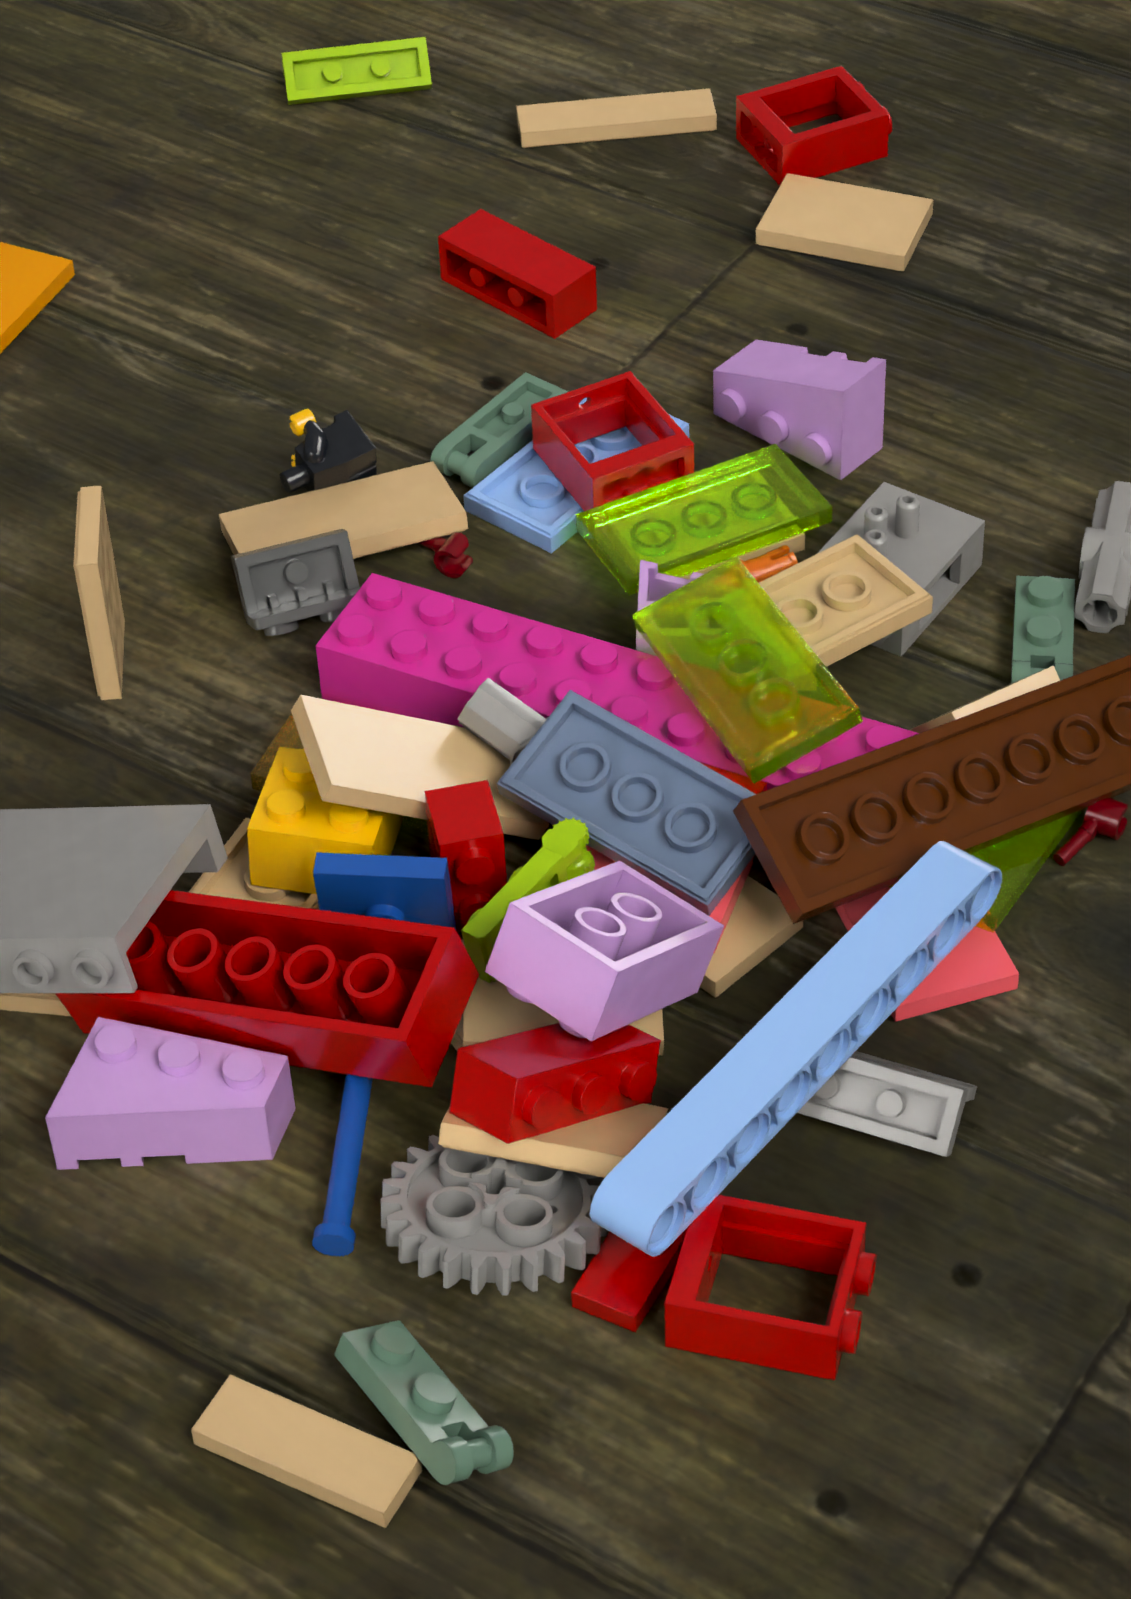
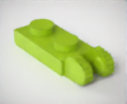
M565 818V820H559V823L553 824L554 828L548 829L542 835L543 846L524 866L519 867L512 873L502 889L483 908L476 910L461 930L465 948L479 973L478 978L488 983L497 980L487 974L485 969L510 902L595 870L594 857L591 851H587L586 848L590 838L588 827H586L585 823L581 822V819Z

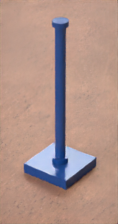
M316 853L313 877L320 910L447 926L456 929L447 858ZM346 1074L323 1222L315 1227L312 1240L313 1247L325 1255L345 1256L354 1250L356 1234L350 1228L373 1078Z

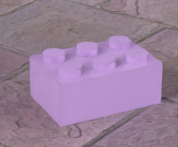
M619 860L510 902L485 972L506 985L507 991L513 997L523 1002L533 1003L558 1019L560 1026L568 1033L593 1041L697 993L724 925Z

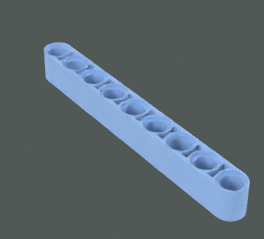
M939 841L933 845L608 1173L594 1194L590 1206L591 1221L652 1257L664 1252L987 914L1001 888L1002 871L945 841Z

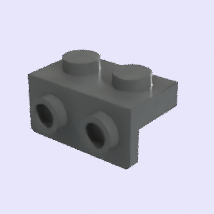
M344 529L231 556L246 623L255 630L264 629L265 636H275L295 631L299 628L298 620L320 615L322 622L335 621L360 589L348 533Z

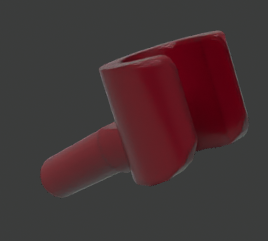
M456 532L448 539L439 537L419 542V544L434 550V563L437 569L447 577L459 578L473 563L471 556L463 554L469 546L468 539L463 533Z
M1106 798L1089 806L1085 813L1084 823L1053 854L1055 862L1060 866H1065L1088 842L1094 839L1097 833L1118 840L1127 826L1128 820L1123 815L1128 809V804L1112 798Z

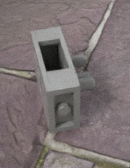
M883 482L818 553L858 534L933 596L932 613L870 644L901 657L982 565L985 520Z

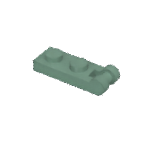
M525 372L435 446L430 462L433 461L441 474L446 476L457 474L461 476L463 484L473 488L533 439L531 404L567 393L568 391ZM471 451L474 452V453H473L472 455H470V456L467 455V454H468L469 452H471Z
M1016 575L1011 683L1053 665L1060 680L1073 676L1075 579Z
M400 1320L342 1333L334 1356L436 1481L443 1485H449L468 1479L475 1469L480 1473L489 1474L506 1469L511 1465L514 1450L512 1440L507 1431L501 1426L494 1425L489 1427Z

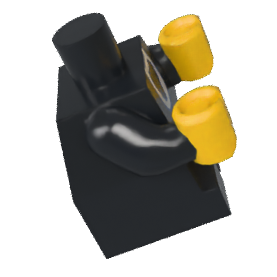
M310 409L301 410L290 416L289 420L292 422L289 425L292 432L298 437L305 434V440L295 447V454L291 457L294 460L291 462L292 468L280 473L281 483L288 493H292L304 486L310 492L377 475L376 447L348 410L335 415L334 423L326 428H321L317 424Z

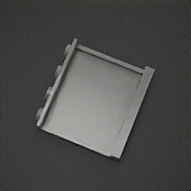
M211 804L1 809L0 993H135L138 985L126 954L130 946L182 873L219 872L228 859Z

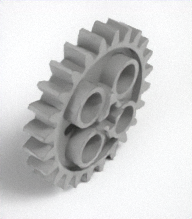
M435 1135L429 1136L428 1151L409 1147L407 1149V1163L394 1161L391 1164V1178L383 1179L381 1228H386L387 1246L398 1247V1261L401 1264L418 1260V1276L421 1278L430 1276L438 1271L443 1272V1287L447 1289L455 1285L460 1279L470 1280L472 1294L478 1295L487 1282L496 1283L499 1292L504 1296L509 1294L511 1282L521 1281L532 1292L538 1291V1276L541 1275L561 1283L564 1281L565 1265L583 1270L586 1264V1253L598 1254L600 1252L601 1237L607 1236L608 1232L605 1228L591 1221L590 1206L594 1194L602 1182V1177L445 1148L442 1145H438L439 1137Z

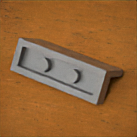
M855 1051L797 1113L947 1157L952 1154L965 1102L974 1100L977 1086Z

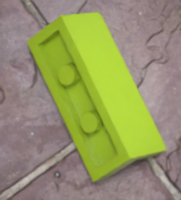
M426 37L282 53V70L285 78L288 105L426 90L432 87Z

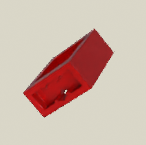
M842 66L736 96V139L779 186L787 173L818 178L888 156V135L892 132V120L886 107L881 106L865 90L862 83L857 82ZM833 114H838L843 119L796 134L789 129V127Z
M631 371L531 404L533 449L594 524L695 488L694 443ZM587 397L586 402L579 405L580 401ZM627 427L642 446L589 464L574 444Z
M718 1195L687 1227L664 1303L665 1347L836 1380L842 1353L855 1354L858 1346L862 1311L854 1309L857 1295L869 1297L874 1281L877 1254L865 1252L866 1222ZM722 1254L838 1276L825 1326L708 1303Z

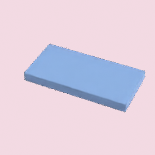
M587 397L580 401L579 405L585 403ZM669 415L689 437V423ZM627 427L574 444L589 464L642 446ZM533 440L463 495L465 511L551 554L591 521L535 452Z

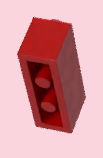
M479 209L438 236L441 280L554 339L597 310L595 266L483 209Z
M559 1023L458 1048L449 1113L509 1144L642 1103H651L653 1089L657 1080L656 1068L661 1040L628 1024L590 1041L568 1033Z

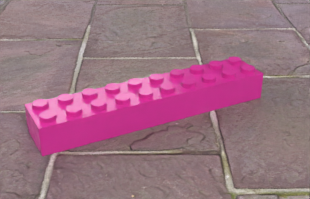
M375 573L368 577L316 644L322 699L463 727L458 723L459 720L457 719L478 687L488 677L544 718L549 717L566 694L572 690L698 762L767 782V790L919 734Z

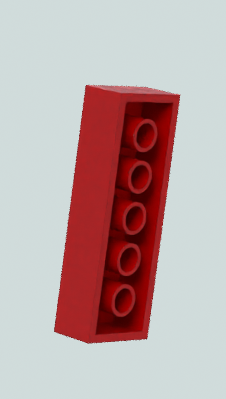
M170 890L126 952L138 985L135 993L55 994L85 1034H89L97 1018L102 1017L288 1056L290 1066L432 1088L477 982L479 973L454 927Z

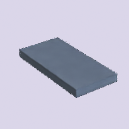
M572 690L566 694L497 782L500 795L552 825L559 823V820H565V818L581 819V822L585 823L586 827H588L590 837L589 844L586 845L615 862L622 861L710 916L755 855L750 842L733 813L734 808L742 799L756 795L755 793Z

